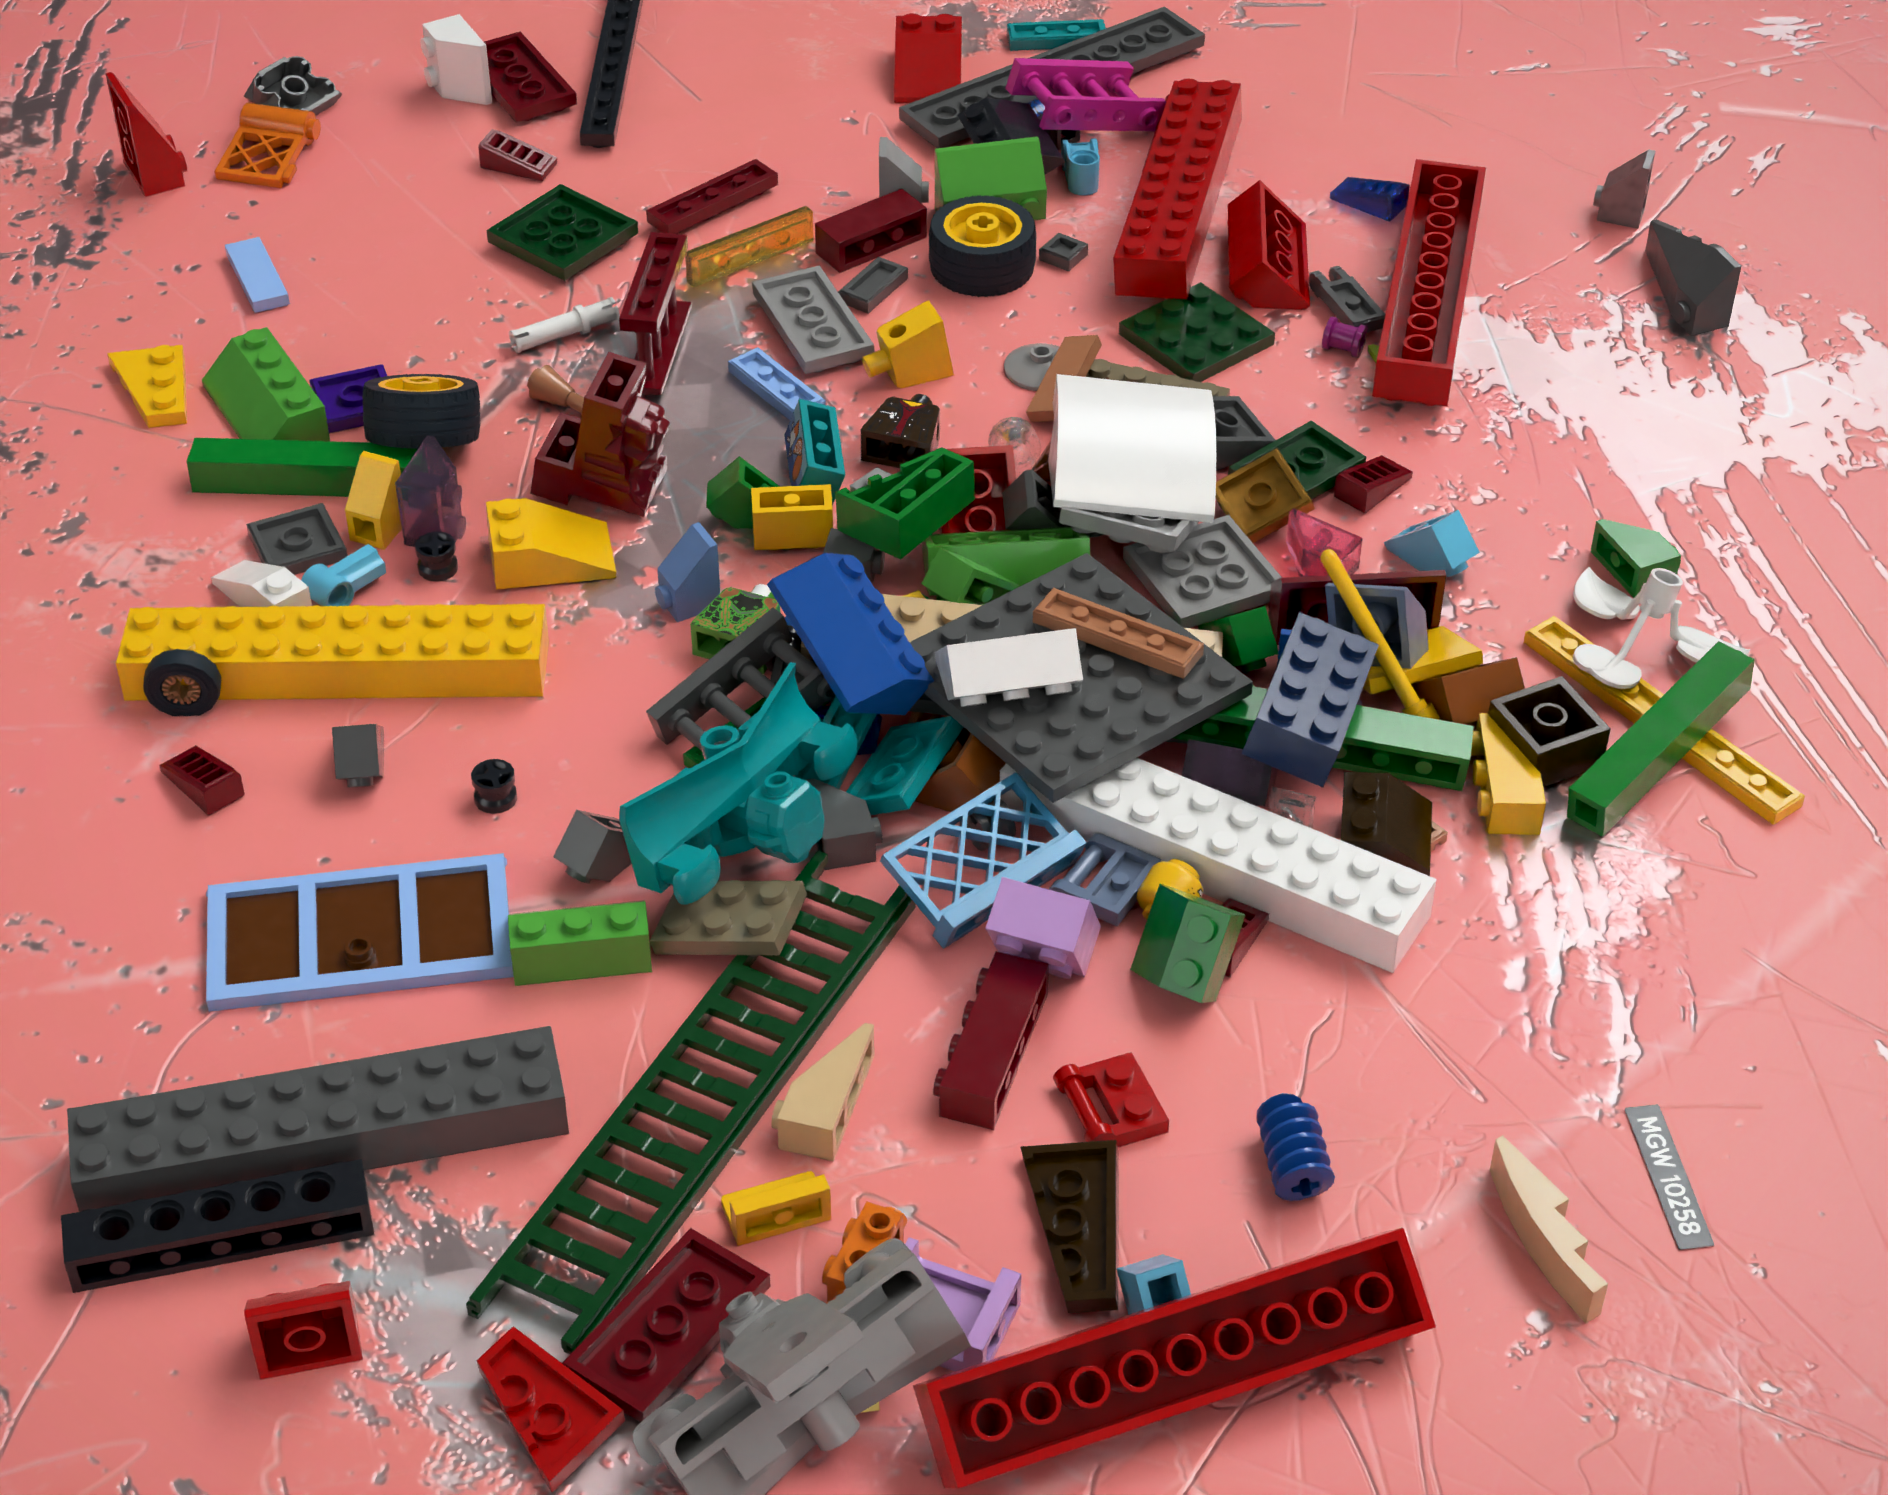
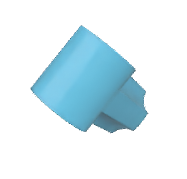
M367 544L330 567L320 563L312 565L306 570L301 581L309 587L311 599L320 606H349L355 592L384 575L386 567L378 551Z

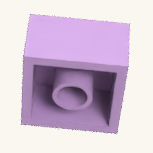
M1002 877L985 929L998 952L1048 963L1050 974L1070 979L1072 974L1085 977L1101 925L1090 900Z

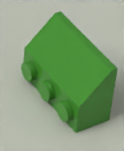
M1038 136L936 148L935 211H938L940 207L942 208L943 205L953 200L981 195L1011 200L1026 208L1034 220L1046 219L1047 187Z
M645 900L508 915L510 952L515 986L652 972Z

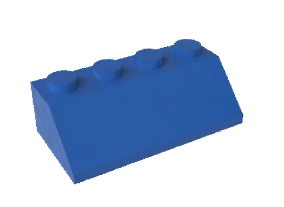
M823 553L772 578L767 584L846 712L905 715L928 689V685L934 682L925 667L924 659L914 650L904 634V628L894 619L884 603L883 595L874 588L864 572L863 564L854 555Z

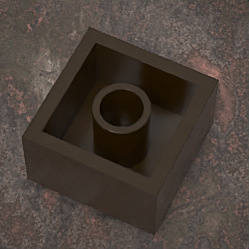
M1563 676L1490 701L1488 714L1541 773L1543 787L1585 773L1606 752L1611 728Z

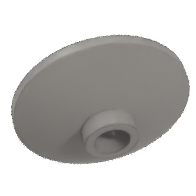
M1035 343L1013 350L1004 362V371L1007 378L1021 388L1037 391L1060 346Z

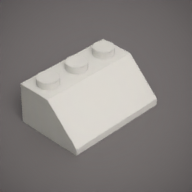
M1076 628L946 645L934 652L948 701L960 699L961 707L987 703L986 695L1003 693L1004 701L1029 698V689L1045 687L1046 695L1072 692L1071 684L1083 680Z

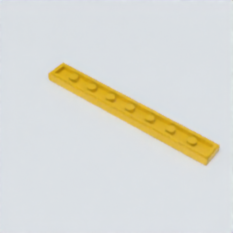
M1556 616L1550 617L1525 632L1523 643L1634 724L1664 695L1642 678L1632 688L1619 689L1608 686L1591 674L1581 670L1573 661L1575 649L1580 645L1595 644ZM1710 729L1682 757L1683 760L1772 825H1775L1803 806L1805 795L1713 729Z

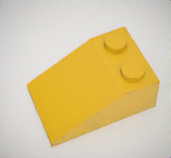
M527 498L486 502L488 540L496 590L617 578L607 522Z

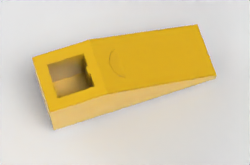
M1479 713L1477 728L1473 730L1471 756H1476V760L1473 763L1474 786L1481 787L1477 798L1478 815L1485 816L1488 834L1540 835L1546 807L1541 773L1488 713Z

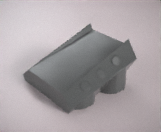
M292 56L289 58L283 57L257 72L244 97L255 104L312 111L316 116L333 106L342 96V93L335 89L334 83L328 78L316 77L311 74V63L305 58Z

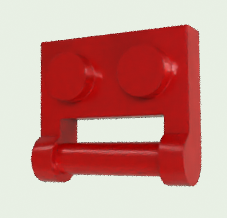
M1132 1052L1081 1067L1075 1064H1068L1055 1072L1053 1076L1054 1082L1058 1090L1069 1098L1086 1131L1084 1135L1086 1142L1116 1140L1117 1146L1121 1147L1169 1132V1118ZM1094 1088L1113 1125L1102 1122L1085 1089Z

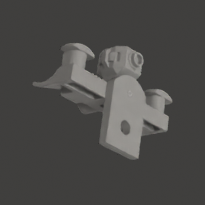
M891 1238L867 1252L844 1273L846 1289L827 1304L809 1293L788 1301L775 1300L761 1292L756 1296L752 1292H745L734 1298L726 1307V1311L729 1314L728 1317L719 1323L720 1347L725 1362L720 1371L726 1380H723L720 1385L714 1387L711 1392L705 1393L701 1399L696 1400L691 1395L681 1394L666 1402L637 1425L633 1430V1442L638 1455L649 1465L655 1467L663 1461L688 1495H765L816 1444L820 1450L828 1451L841 1446L853 1437L860 1426L859 1421L855 1417L857 1414L968 1349L971 1345L963 1329L916 1255L901 1240Z

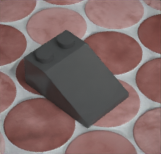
M1212 396L1216 424V471L1242 460L1275 441L1274 437L1239 396Z

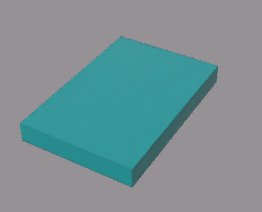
M952 716L891 727L846 792L865 800L870 815L909 809L964 727Z

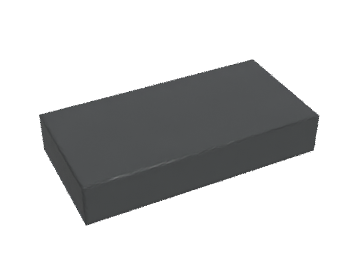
M877 257L839 290L838 293L847 306L869 314L908 279V268Z

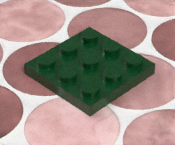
M559 184L486 231L489 243L566 281L637 235L638 221Z
M1201 282L1190 288L1187 299L1168 298L1119 322V335L1180 378L1202 382L1274 345L1275 332Z

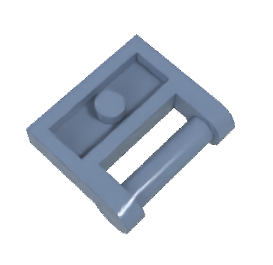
M1096 833L1087 841L1085 852L1063 879L1056 880L1049 890L1090 900L1097 918L1118 926L1137 902L1138 889L1151 867L1161 862V859L1104 834ZM1108 860L1086 889L1080 887L1099 862Z

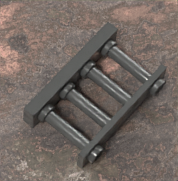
M773 607L649 708L646 713L656 736L666 745L682 734L702 751L700 737L705 731L694 722L711 708H715L737 728L743 725L751 716L730 700L727 695L743 682H747L767 699L776 684L758 669L774 656H778L787 664L790 662L796 663L795 671L804 677L797 684L799 692L814 712L836 695L819 668L790 645L793 640L784 615Z

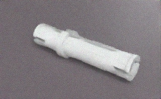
M613 297L585 307L581 304L573 306L570 312L516 330H510L509 338L511 345L516 343L513 349L518 354L524 350L578 332L582 335L589 333L592 327L613 320H619L618 306L612 307L616 303Z

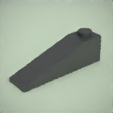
M1657 219L1650 222L1645 251L1671 316L1690 336L1729 327L1742 266L1721 246L1717 244L1702 243V238L1698 236H1685L1679 228Z

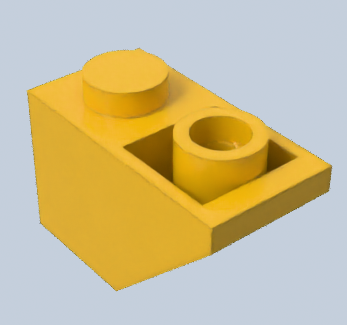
M363 451L360 455L345 507L350 541L364 545L369 544L372 547L385 550L408 523L399 460Z

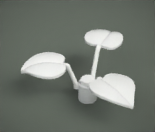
M1590 567L1580 575L1573 591L1575 602L1583 610L1602 619H1613L1617 616L1619 619L1625 620L1635 618L1639 613V609L1642 611L1617 655L1606 648L1592 644L1580 645L1574 651V663L1581 670L1591 674L1608 686L1628 689L1639 683L1642 676L1641 669L1624 659L1648 616L1661 619L1664 617V614H1668L1671 611L1670 637L1678 641L1676 649L1679 653L1695 663L1718 641L1743 652L1747 656L1751 649L1736 646L1692 627L1678 626V614L1682 602L1676 600L1683 580L1672 571L1662 568L1652 569L1647 582L1643 584L1641 591L1634 599L1603 581Z

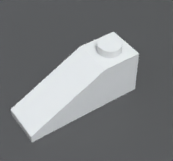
M243 560L211 577L212 584L239 607L312 606L309 587L285 567Z

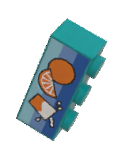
M799 398L784 434L790 485L831 484L833 506L836 499L835 492L840 489L845 477L836 408Z

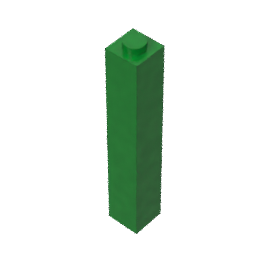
M194 438L186 461L192 492L348 497L359 457L363 451L399 460L404 498L425 499L428 483H434L435 462L428 459L427 448H396L377 445L371 442Z
M1718 641L1569 787L1567 817L1604 837L1751 689L1755 659Z

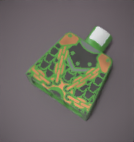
M758 584L751 592L732 587L725 588L691 622L692 654L710 659L771 608L774 607L780 612V605L769 587L764 584ZM763 665L758 670L762 674H764L767 670L766 665Z

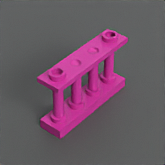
M1014 58L1005 87L1011 95L1036 96L1045 106L1039 125L1042 130L1155 132L1166 104L1163 98H1139L1128 87L1134 67L1128 61Z

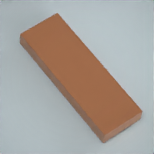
M1098 335L1064 338L1026 411L1030 422L1054 421L1053 396L1056 375L1086 377L1102 346Z

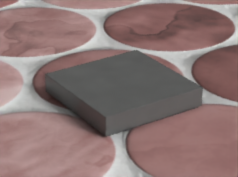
M323 503L246 524L248 535L261 562L285 567L294 575L306 572L312 565L320 563L327 566L337 563L348 556L347 549Z

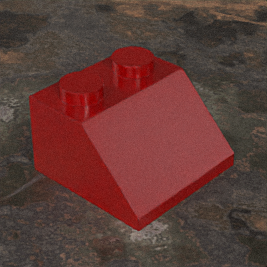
M350 1281L335 1284L325 1283L314 1288L287 1293H273L266 1297L247 1300L244 1315L260 1380L363 1360L357 1311Z

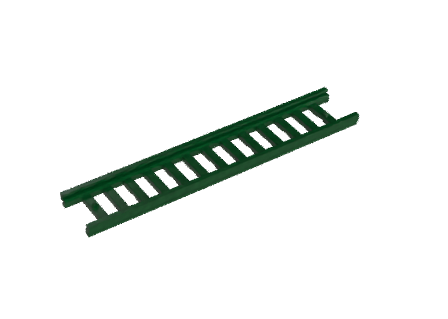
M817 851L794 880L803 881L807 892L806 898L871 924L862 935L800 910L791 930L849 952L842 963L838 964L813 953L808 954L788 943H785L780 955L760 956L827 982L819 994L750 968L759 955H736L469 1297L466 1303L468 1315L479 1319L506 1283L511 1284L579 1315L561 1339L562 1349L565 1353L571 1354L647 1274L916 908V904L899 885L885 905L859 895L843 892L838 887L818 880L828 863V854ZM737 985L804 1012V1014L795 1025H792L768 1014L764 1015L753 1011L748 1006L728 999L727 996ZM714 1016L778 1042L781 1045L770 1057L703 1028L710 1018ZM690 1047L753 1073L757 1077L749 1088L746 1089L720 1077L716 1078L703 1073L700 1069L681 1062L679 1059L687 1048ZM663 1079H666L733 1107V1109L724 1121H720L658 1095L654 1091ZM640 1111L709 1141L699 1155L671 1143L657 1140L650 1136V1134L629 1126V1123ZM615 1144L684 1175L672 1189L602 1158L612 1145ZM590 1178L658 1208V1210L646 1224L619 1211L603 1207L598 1202L576 1192L585 1180ZM562 1212L632 1243V1245L623 1257L619 1259L549 1227ZM535 1247L606 1280L597 1292L592 1295L568 1283L548 1276L522 1262Z

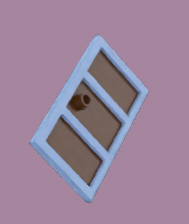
M504 853L208 885V890L206 891L208 898L206 976L208 1011L514 977L508 924L509 906L505 869L507 859L504 857Z

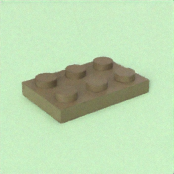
M718 881L709 893L687 905L678 903L673 893L650 939L655 954L780 955L807 896L803 881Z

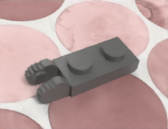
M1330 267L1331 269L1328 272L1329 280L1320 271L1310 272L1308 281L1312 292H1314L1317 298L1320 297L1341 323L1359 327L1361 324L1368 327L1367 333L1383 328L1385 313L1354 277H1350L1342 267Z

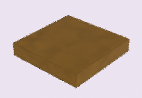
M1278 448L1216 482L1215 500L1224 514L1229 515L1252 543L1315 509L1312 500Z

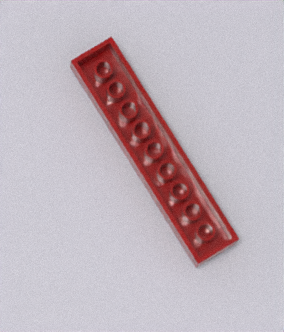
M1190 78L1173 82L1113 257L1116 296L1188 298L1242 121L1241 83H1231L1228 80L1198 82Z
M1416 159L1377 355L1372 397L1384 398L1389 401L1401 400L1422 403L1427 406L1439 405L1448 407L1486 167Z
M1404 1228L1380 1232L913 1385L943 1487L959 1489L1435 1328L1436 1324Z

